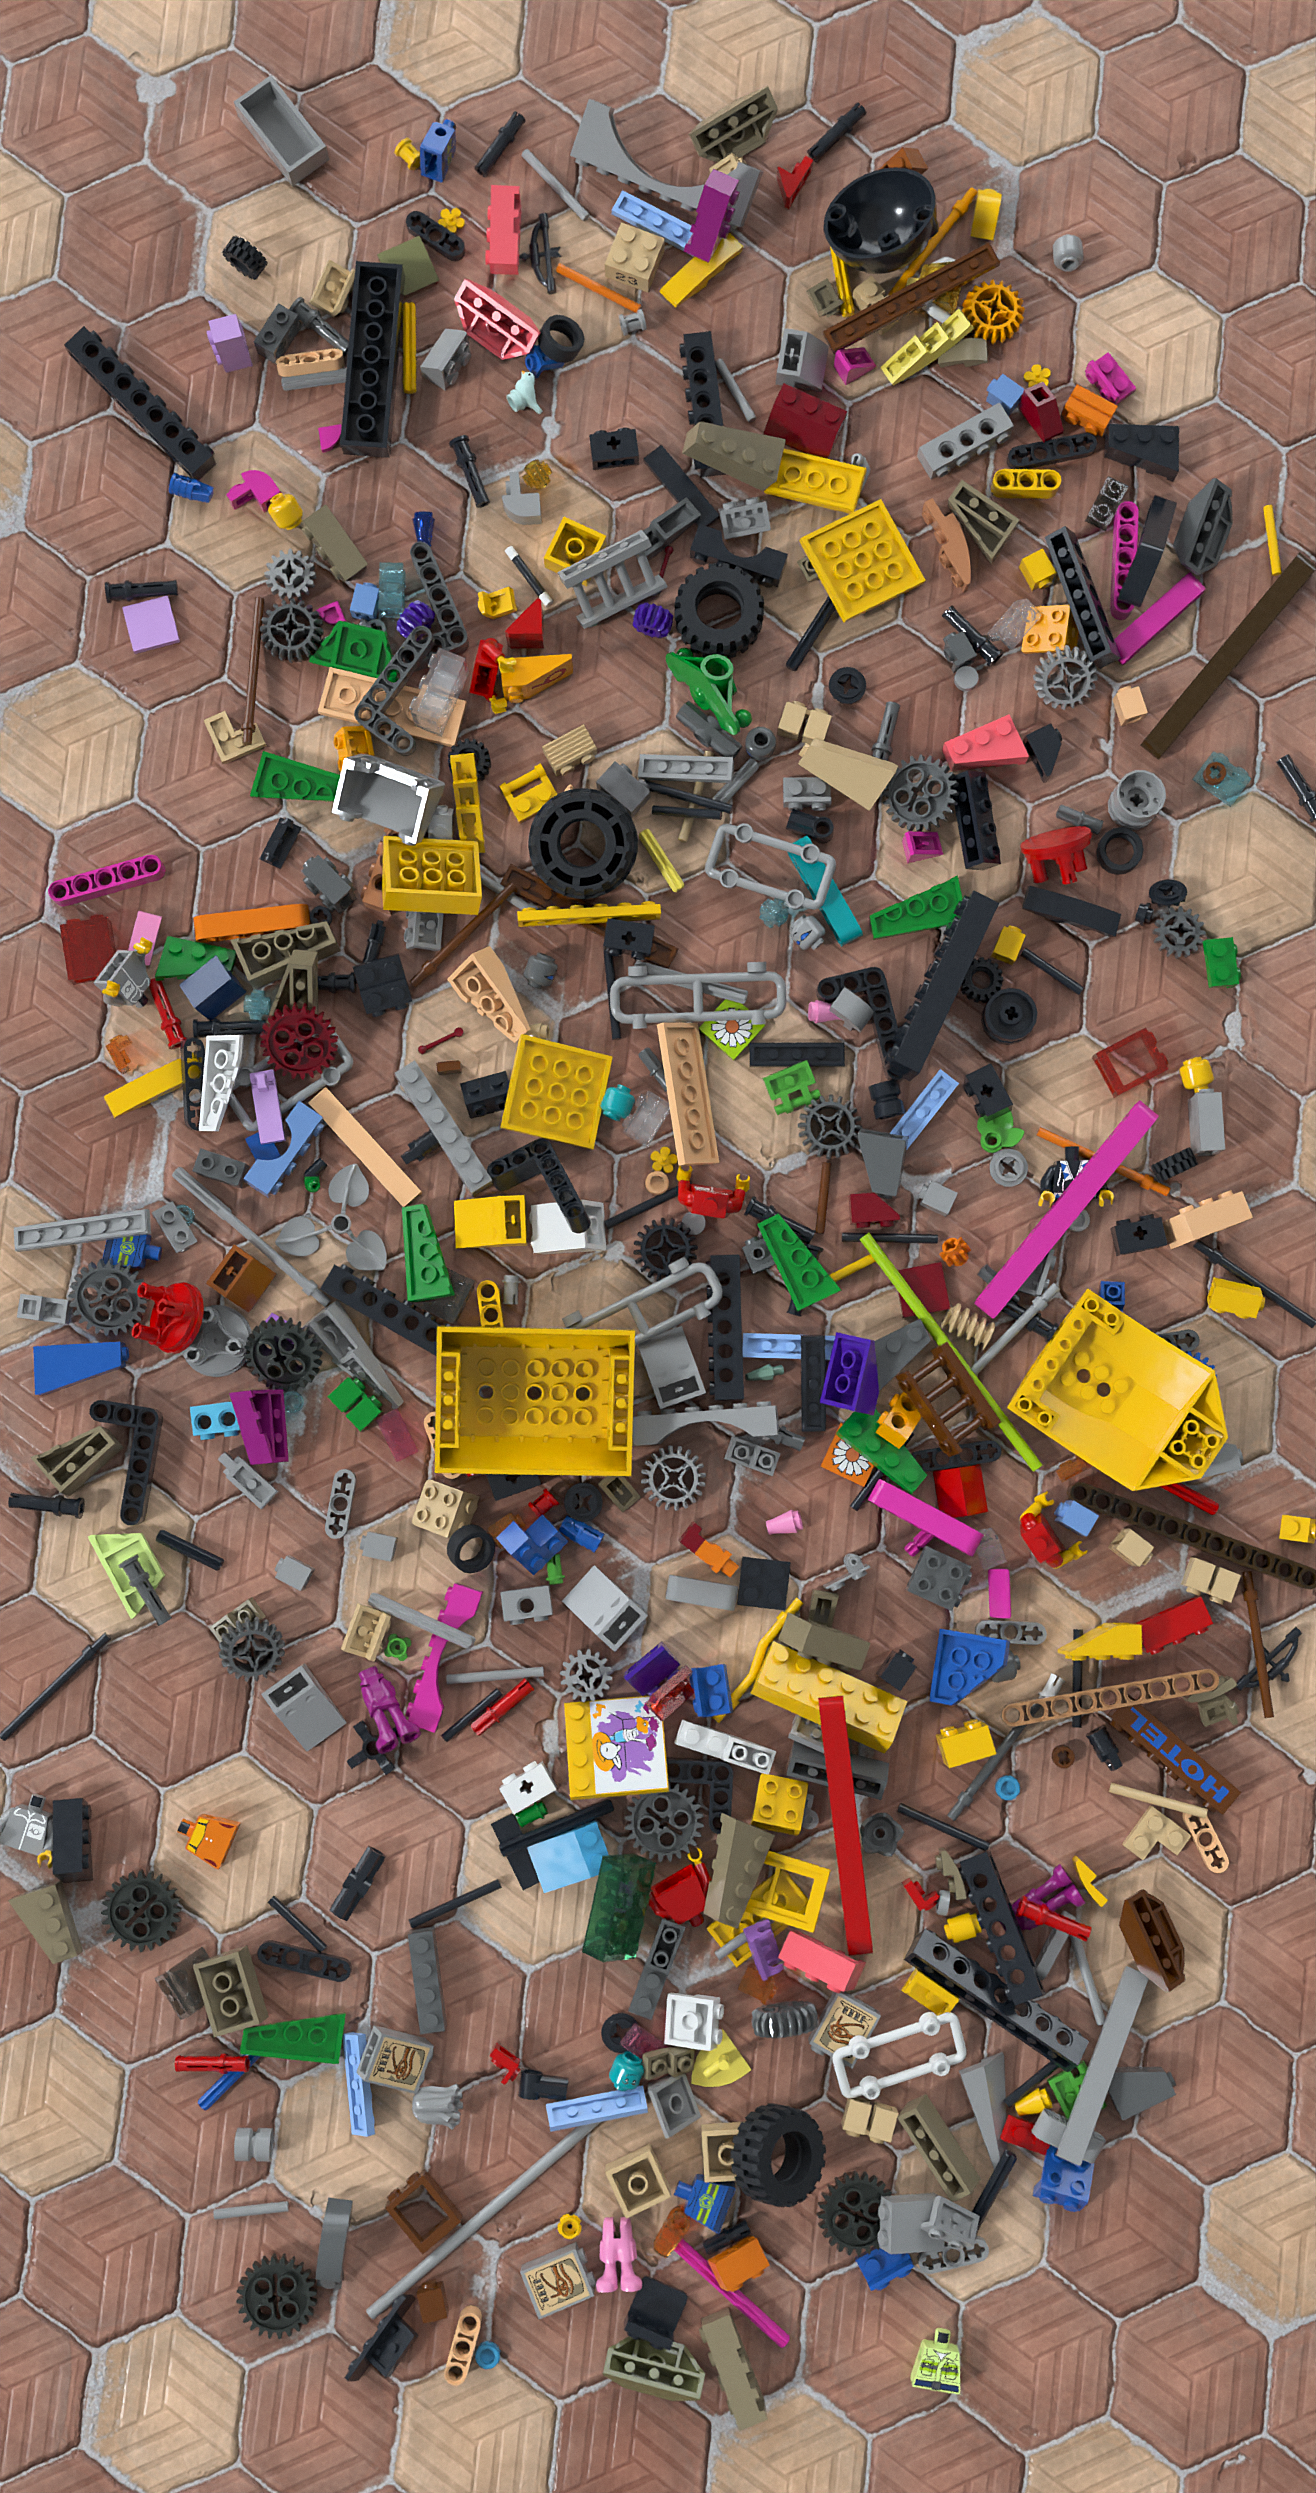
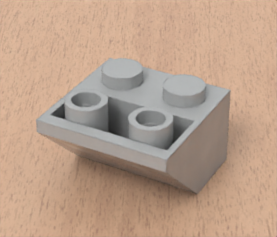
M784 328L776 384L783 385L785 383L795 388L821 392L829 345L808 332Z
M445 329L420 366L422 377L445 391L449 385H453L459 375L458 371L462 365L466 366L470 360L471 353L468 335L465 331Z

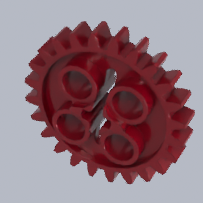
M294 1003L291 1010L287 1005H284L283 1013L276 1009L274 1012L275 1017L272 1015L268 1016L267 1020L269 1023L263 1024L262 1028L265 1031L260 1034V1038L265 1039L261 1041L260 1047L266 1048L262 1056H270L267 1064H276L274 1071L282 1068V1076L291 1072L292 1079H295L296 1074H300L301 1079L304 1080L306 1073L311 1078H314L315 1070L322 1074L323 1066L330 1067L331 1062L329 1059H335L336 1054L333 1052L338 1049V1045L334 1044L338 1041V1036L332 1035L335 1033L336 1027H328L331 1023V1018L323 1020L324 1011L317 1015L315 1013V1006L309 1011L307 1010L306 1003L303 1004L302 1009H298V1005ZM307 1023L312 1029L308 1031L303 1030L300 1024ZM286 1031L289 1037L282 1038L278 1035V1032ZM317 1045L321 1050L313 1052L309 1046ZM293 1052L297 1054L298 1058L290 1059L287 1053Z

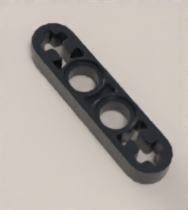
M1081 433L1051 439L1046 442L1041 441L1016 446L1008 453L1007 465L1010 469H1030L1089 457L1095 451L1097 440L1093 434ZM1083 441H1086L1087 444H1091L1089 449H1086L1085 446H1081ZM1073 442H1075V447H1077L1076 452H1074ZM1060 444L1067 445L1069 453L1066 455L1058 453L1057 446ZM1043 449L1047 457L1038 459L1035 457L1034 451ZM1015 454H1018V457L1022 458L1020 463H1017V460L1015 459L1012 460Z
M190 1037L183 1040L180 1047L184 1121L189 1129L199 1131V1122L197 1126L191 1122V1118L195 1117V1110H190V1106H201V1099L197 1103H193L189 1098V1094L192 1090L197 1089L201 1093L202 1098L205 1047L200 1039ZM192 1041L193 1045L198 1047V1050H195L193 1055L194 1058H199V1062H187V1058L192 1059V1052L187 1050V1046H191ZM192 1065L197 1066L200 1071L196 1079H192L188 1075V1069ZM197 1109V1117H200L199 1109Z
M993 1440L960 1444L961 1449L969 1448L972 1450V1459L965 1462L960 1458L959 1453L950 1456L948 1463L945 1465H940L936 1461L937 1453L942 1451L940 1448L912 1452L911 1455L914 1459H916V1455H920V1458L923 1459L929 1458L927 1453L932 1452L931 1461L934 1467H929L930 1462L921 1464V1468L927 1472L996 1461L1000 1458L1001 1447ZM988 1444H991L992 1448H996V1453L992 1455L993 1458H989L988 1454L980 1455L981 1460L977 1461L976 1445H979V1450L987 1449Z
M274 1940L265 1941L258 1949V1958L262 1963L311 1976L343 1982L349 1978L352 1972V1965L348 1959L323 1952L320 1953L311 1949ZM271 1946L273 1952L280 1953L281 1948L285 1949L281 1956V1962L277 1961L280 1957L278 1955L266 1958L267 1954L263 1950ZM291 1951L297 1952L300 1957L299 1963L295 1965L289 1964L286 1959L287 1953ZM314 1957L321 1958L324 1963L323 1968L319 1971L313 1970L310 1966V1961ZM328 1960L332 1961L330 1966L338 1967L340 1963L344 1964L343 1969L347 1970V1972H343L339 1976L337 1975V1970L330 1969L329 1974L325 1973L328 1967Z

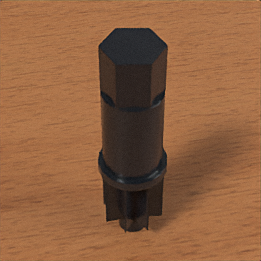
M377 920L376 924L372 923L362 963L378 959L386 927L383 926L384 921Z

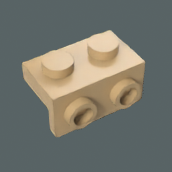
M329 259L309 303L332 317H335L339 312L343 313L349 302L346 297L354 289L355 269L348 271Z
M357 1603L341 1650L365 1657L374 1662L376 1656H379L382 1651V1640L384 1634L390 1629L391 1616L384 1611Z

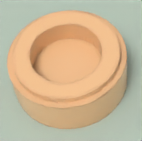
M654 1171L647 1176L645 1186L650 1194L657 1196L668 1190L669 1180L663 1172Z

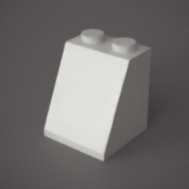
M581 1200L591 1221L589 1229L583 1233H574L570 1230L557 1203L531 1205L529 1218L532 1224L531 1246L533 1252L538 1254L605 1251L604 1204Z

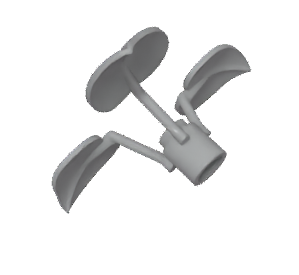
M351 1164L341 1169L329 1184L330 1199L335 1203H342L341 1214L334 1216L331 1225L315 1231L311 1220L305 1217H295L284 1225L275 1241L276 1245L288 1254L307 1256L314 1253L319 1247V1240L316 1235L329 1230H333L337 1234L347 1233L354 1242L347 1246L346 1257L354 1268L359 1270H383L386 1266L387 1256L382 1239L370 1230L361 1231L356 1238L350 1230L351 1220L345 1215L347 1204L357 1207L364 1203L369 1195L368 1182L357 1164Z

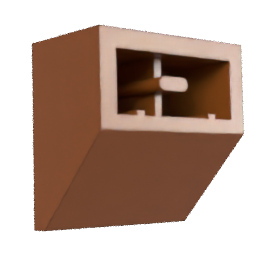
M234 1244L206 1284L250 1313L277 1273Z

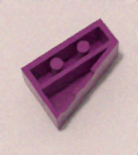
M712 170L704 184L696 210L698 212L696 223L691 226L690 232H692V235L685 245L684 252L709 263L721 239H726L730 232L731 225L728 222L730 223L734 216L735 208H732V206H735L740 194L737 191L739 180L718 170Z
M284 1389L249 1390L229 1393L250 1464L289 1462Z

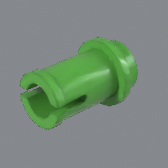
M555 1554L546 1563L548 1572L546 1581H549V1585L564 1583L563 1578H565V1575H562L560 1554Z

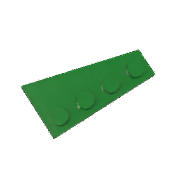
M263 751L250 797L334 802L340 775Z
M958 875L920 894L913 895L909 899L870 915L869 921L873 940L947 927L948 923L952 922L956 916L953 914L956 905L963 899Z
M418 1204L402 1207L408 1301L418 1302L455 1295L428 1206Z
M780 1214L757 1224L797 1311L842 1291Z
M876 1408L874 1416L854 1411L840 1427L836 1435L907 1493L912 1495L927 1477L925 1471L904 1444L898 1449L875 1433L880 1426L877 1420L881 1416Z
M346 2013L245 2028L242 2033L240 2054L339 2064Z

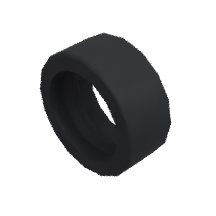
M551 316L540 329L539 347L546 356L556 362L567 363L573 361L584 345L585 338L582 329L573 319L567 316ZM550 331H558L569 338L572 347L558 344L551 336Z
M1124 827L1113 828L1106 832L1098 843L1096 850L1097 861L1104 870L1111 874H1127L1142 859L1143 843L1138 834L1133 830ZM1119 837L1129 841L1134 851L1132 859L1126 864L1121 865L1110 861L1106 854L1107 844L1112 839Z
M470 1524L462 1526L452 1534L447 1544V1555L450 1561L464 1573L480 1572L490 1564L495 1554V1542L492 1536L479 1525ZM473 1538H481L482 1547L478 1554L469 1560H461L460 1552L465 1543Z

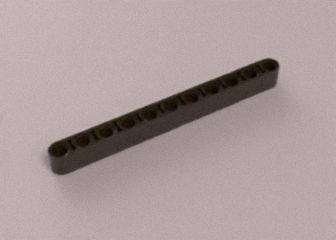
M1301 552L1297 554L1141 743V747L1158 760L1162 757L1314 573L1316 564Z
M1072 1483L1066 1490L1068 1500H1073L1087 1509L1304 1589L1316 1588V1570L1309 1566L1086 1483ZM1077 1486L1082 1487L1084 1490V1496L1080 1500L1075 1499L1073 1495V1490ZM1099 1495H1104L1107 1499V1504L1104 1508H1099L1096 1505V1499ZM1123 1503H1126L1130 1509L1126 1517L1121 1516L1119 1513V1507ZM1145 1512H1149L1152 1515V1522L1149 1525H1145L1142 1522V1515ZM1169 1520L1175 1524V1530L1171 1534H1168L1164 1528L1165 1523ZM1191 1529H1195L1198 1534L1194 1542H1190L1187 1537ZM1215 1537L1221 1543L1216 1551L1212 1550L1210 1546L1211 1540ZM1237 1546L1243 1549V1555L1240 1559H1236L1233 1555V1550ZM1262 1554L1266 1558V1564L1260 1568L1256 1564V1559ZM1283 1563H1286L1289 1568L1285 1576L1279 1573V1567ZM1308 1571L1312 1578L1310 1583L1305 1585L1302 1581V1575Z

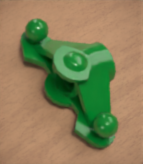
M686 647L680 648L676 653L670 652L666 654V663L678 682H685L690 687V693L695 703L703 710L710 709L715 714L722 729L732 735H736L740 732V728L748 727L751 724L752 715L749 711L741 709L735 714L732 712V696L737 693V688L733 680V664L728 658L719 654H712L705 658L693 657V652Z

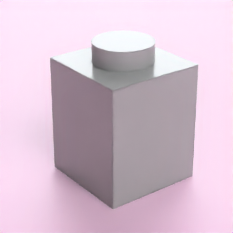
M931 1181L928 1186L923 1185L918 1196L922 1199L919 1205L946 1217L958 1193Z
M368 1531L367 1536H362L360 1550H363L362 1556L393 1561L398 1537Z
M288 1555L285 1559L281 1558L277 1563L275 1578L299 1591H303L315 1568Z

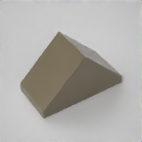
M607 1476L598 1484L622 1513L641 1498L624 1476Z
M812 1589L808 1621L812 1620L819 1625L832 1627L839 1594Z

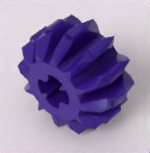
M414 601L400 614L396 630L407 639L412 630L418 626H425L430 629L435 620V612L424 602ZM420 634L417 641L421 640L425 634Z
M654 603L640 604L634 613L633 626L638 632L644 633V635L660 639L668 636L673 623V615L669 613L668 609H664L662 606H657Z

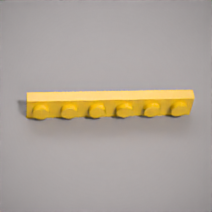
M653 901L642 902L641 905H631V903L624 902L608 907L607 904H596L592 908H584L583 905L570 906V909L550 906L546 910H536V908L528 907L522 909V911H517L518 927L607 923L608 918L622 921L660 920L661 905L655 904Z

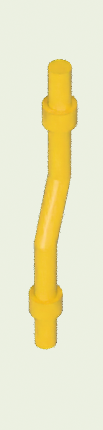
M797 1597L785 1611L780 1612L776 1617L778 1620L758 1642L749 1673L731 1694L733 1710L740 1703L738 1700L756 1680L766 1649L782 1630L788 1612L795 1614L804 1604ZM727 1714L713 1716L712 1718L720 1723Z

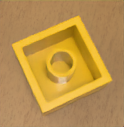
M563 517L544 556L545 568L557 573L605 549L607 546L606 535ZM591 577L584 580L582 585L587 587Z
M972 1719L964 1722V1726L960 1728L948 1726L940 1729L941 1733L937 1734L936 1738L944 1764L948 1768L996 1755L988 1725L977 1719Z

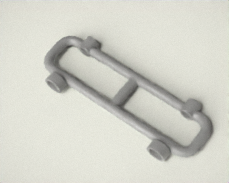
M747 962V972L647 975V966H629L628 976L620 977L614 981L610 990L612 1015L621 1023L632 1024L633 1029L647 1028V1023L751 1020V1025L766 1024V1019L777 1018L783 1013L787 1002L784 979L776 972L767 971L766 962ZM772 981L776 984L777 1005L773 1009L703 1012L702 983ZM693 983L694 1012L624 1014L620 1010L619 993L623 986Z
M683 1257L668 1265L672 1272L671 1275L585 1318L581 1316L578 1310L562 1318L566 1328L585 1329L628 1307L640 1331L639 1334L635 1335V1346L695 1316H697L698 1320L711 1314L709 1309L720 1302L723 1291L715 1272L710 1266L705 1263L689 1265L686 1257ZM697 1272H702L706 1276L713 1290L711 1298L651 1328L648 1327L637 1302Z

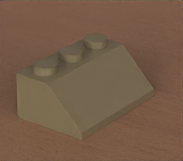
M248 1945L226 1951L193 1965L214 2037L258 2025L269 2017Z

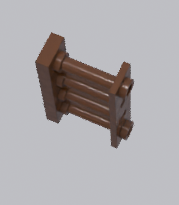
M945 1342L931 1350L934 1359L911 1375L909 1370L895 1377L898 1380L899 1388L908 1395L938 1440L940 1449L950 1457L962 1452L958 1443L976 1429L981 1427L983 1430L995 1427L1001 1421L949 1343ZM941 1367L947 1375V1379L925 1395L917 1383L935 1369ZM955 1387L960 1394V1400L938 1415L931 1402L950 1388ZM965 1407H968L974 1415V1419L952 1435L944 1423Z

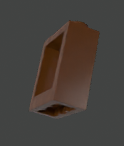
M426 2169L420 2174L417 2171L414 2172L406 2180L407 2185L401 2190L398 2187L387 2196L388 2201L385 2206L387 2212L422 2255L461 2222L463 2216ZM421 2185L426 2188L447 2214L443 2220L423 2237L418 2234L397 2208L398 2204Z

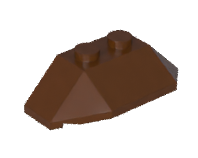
M1144 1889L1139 1890L1124 1900L1119 1927L1139 1971L1162 1990L1170 1992L1185 1981V1974L1183 1973L1185 1966L1184 1946L1164 1902Z

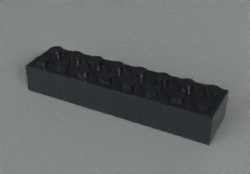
M356 261L340 446L345 455L390 458L405 286L403 264Z
M974 890L969 896L964 895L963 899L958 902L953 912L956 916L952 922L948 923L943 933L946 937L942 943L938 944L934 952V956L937 958L933 960L932 964L928 965L924 973V977L927 979L917 988L914 994L917 1000L907 1009L904 1016L907 1021L902 1027H899L894 1037L897 1043L892 1048H889L884 1058V1061L887 1062L884 1069L908 1081H911L921 1072L997 910L998 902Z

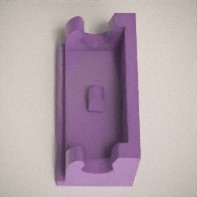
M765 1919L744 1928L743 1931L762 1980H767V1977L781 1972L784 1967L783 1964L778 1963L783 1960L778 1958L780 1952L769 1920Z

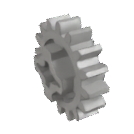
M289 549L286 555L281 550L279 551V558L274 555L271 556L273 564H266L270 570L264 572L265 577L268 579L266 584L268 588L272 587L271 592L273 595L279 592L280 600L284 599L285 596H288L289 601L293 596H297L299 600H302L301 594L309 595L310 593L307 588L315 587L312 581L317 579L316 573L312 572L315 570L314 564L309 563L310 559L308 556L302 558L300 550L296 555L293 554L292 549ZM296 563L301 564L305 569L303 570L302 567H297ZM291 568H292L294 574L291 575L290 582H289V580H288L287 577L290 576ZM276 581H278L279 583H283L285 585V588L278 585Z
M579 1649L577 1657L572 1654L569 1655L570 1663L563 1662L564 1667L567 1669L560 1671V1675L566 1678L561 1681V1685H568L565 1690L566 1693L574 1692L572 1699L575 1700L579 1695L582 1702H585L586 1697L590 1696L593 1702L595 1701V1694H598L600 1697L604 1696L602 1688L609 1690L610 1686L606 1683V1680H612L613 1676L607 1675V1672L612 1667H605L604 1664L607 1658L605 1657L600 1660L599 1651L595 1655H591V1649H587L586 1654H583ZM586 1659L595 1661L600 1667L594 1668L590 1666ZM578 1662L579 1669L577 1673L570 1675L572 1666ZM583 1665L587 1672L593 1673L590 1676V1686H588L585 1678H580V1675L583 1673ZM603 1675L602 1682L595 1689V1679ZM579 1683L584 1686L586 1692L578 1690L573 1684Z

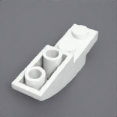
M682 1720L675 1740L677 1745L764 1774H769L776 1754L775 1750L685 1720Z

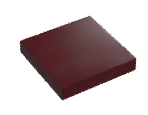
M941 1262L898 1270L929 1313L950 1309ZM898 1292L902 1317L916 1316Z

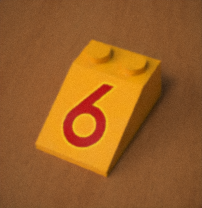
M572 654L515 658L516 665H512L515 672H501L504 698L511 703L523 702V699H529L573 673Z

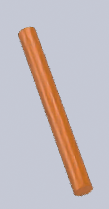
M561 263L558 264L556 268L557 273L635 313L641 309L640 304Z

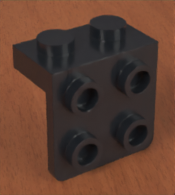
M644 2276L641 2279L642 2289L636 2291L624 2320V2331L633 2339L640 2340L642 2338L649 2341L650 2345L658 2350L665 2348L670 2351L674 2342V2331L688 2300L687 2293L652 2277Z

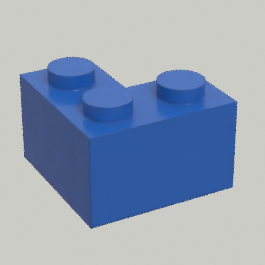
M543 1514L526 1531L513 1521L496 1537L511 1556L533 1575L541 1570L569 1542Z

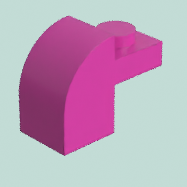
M249 470L241 473L244 483L234 485L226 494L230 504L236 510L255 498L265 513L271 504V498L281 493L272 478L262 471Z

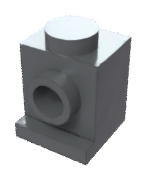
M963 631L958 634L953 632L943 639L945 643L943 652L949 662H953L951 669L953 673L963 666L974 663L977 655Z
M758 1236L745 1241L746 1246L742 1247V1252L752 1275L775 1266L764 1238L759 1240ZM754 1250H761L762 1256L760 1258L754 1257Z

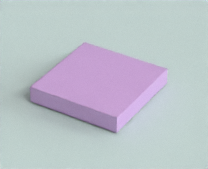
M168 595L122 607L135 654L180 642Z

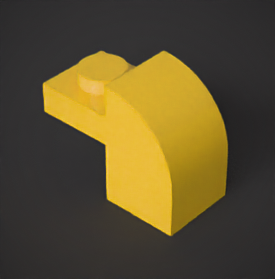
M978 189L971 237L988 240L994 239L1001 203V193H997L993 189Z

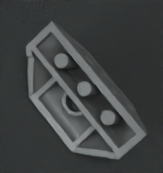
M1213 478L1188 503L1173 543L1180 563L1196 575H1201L1203 572L1217 566L1233 524L1232 503L1230 499L1232 497V489L1217 478Z

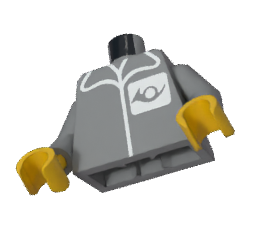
M141 937L140 943L133 945L134 951L117 950L93 982L102 991L103 1001L106 1004L117 1007L135 1005L137 1008H142L148 1003V998L145 996L144 991L150 984V978L146 971L144 958L152 949L153 943Z
M32 1794L28 1806L19 1804L16 1807L9 1808L0 1816V1844L37 1855L39 1867H41L42 1861L49 1860L48 1869L53 1867V1814L42 1810L46 1797Z

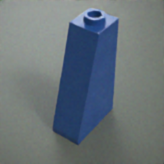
M123 1342L33 1346L35 1395H47L126 1367V1361H129L128 1347H125Z

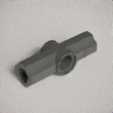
M690 701L685 703L676 714V718L693 732L695 738L701 744L708 748L711 747L722 757L735 758L742 749V745L720 727L718 720L712 716L705 715Z

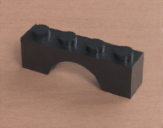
M701 524L698 526L690 549V558L697 564L716 563V567H722L723 563L730 564V569H735L737 566L743 569L742 574L744 576L749 573L753 580L759 581L761 585L769 588L772 586L778 588L788 558L787 553L765 547L760 553L752 557L736 556L725 547L722 540V531Z

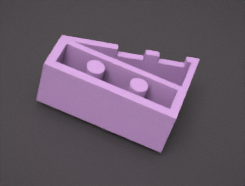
M233 314L208 321L211 330L207 331V335L218 366L223 365L226 373L253 366L242 324L237 315Z

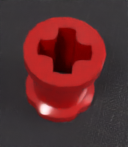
M547 1488L543 1490L544 1493L535 1501L528 1503L529 1507L538 1517L547 1513L553 1506L560 1504Z

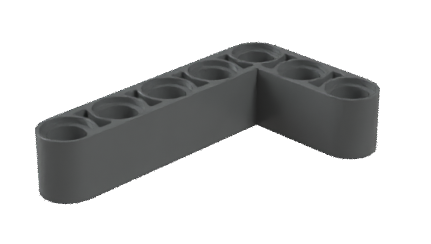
M421 541L412 545L410 555L442 630L433 634L435 639L434 645H440L442 649L436 653L430 651L416 671L423 670L465 652L469 646L466 629L431 548L427 543ZM421 552L427 554L424 559L416 558L417 554ZM433 573L436 575L433 580L425 579L427 574ZM438 594L445 595L442 601H435L434 597ZM447 615L455 617L451 622H444L443 618ZM456 636H461L464 638L463 641L458 644L453 643L452 639ZM429 637L421 639L417 643L424 644L428 641ZM406 653L404 655L405 663L412 662L408 659L413 653Z
M418 626L412 630L354 711L355 719L361 726L402 756L412 755L416 750V742L407 731L385 716L384 713L434 646V636L425 626ZM420 634H427L429 638L426 643H417V638ZM406 653L414 654V660L411 663L403 662V657ZM399 672L400 679L395 683L389 682L390 674ZM385 691L386 698L381 702L375 701L376 693ZM365 710L372 711V717L368 721L361 720V714ZM383 725H391V731L388 735L380 734V728ZM402 739H410V745L407 749H399V742Z

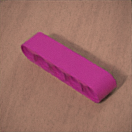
M1125 501L1119 505L1113 519L1110 613L1116 620L1127 619L1134 608L1133 605L1118 600L1122 588L1118 581H1125L1137 551L1139 511L1136 504L1130 501ZM1126 512L1131 516V518L1125 519L1124 517H1122L1121 513ZM1120 535H1127L1130 541H1123ZM1119 558L1128 559L1129 564L1121 563ZM1124 603L1128 609L1121 610L1117 604Z
M1191 572L1186 574L1114 639L1121 659L1118 661L1122 666L1206 591V588Z
M146 855L57 880L49 886L48 894L59 906H69L158 881L165 875V866L157 856ZM150 864H158L156 871L148 872ZM128 870H135V875L132 878H125ZM106 876H112L110 884L102 885V881ZM88 882L89 888L84 892H80V885ZM61 889H66V895L62 898H57V892Z
M878 1479L868 1498V1501L969 1556L973 1557L984 1537L977 1530L881 1479Z

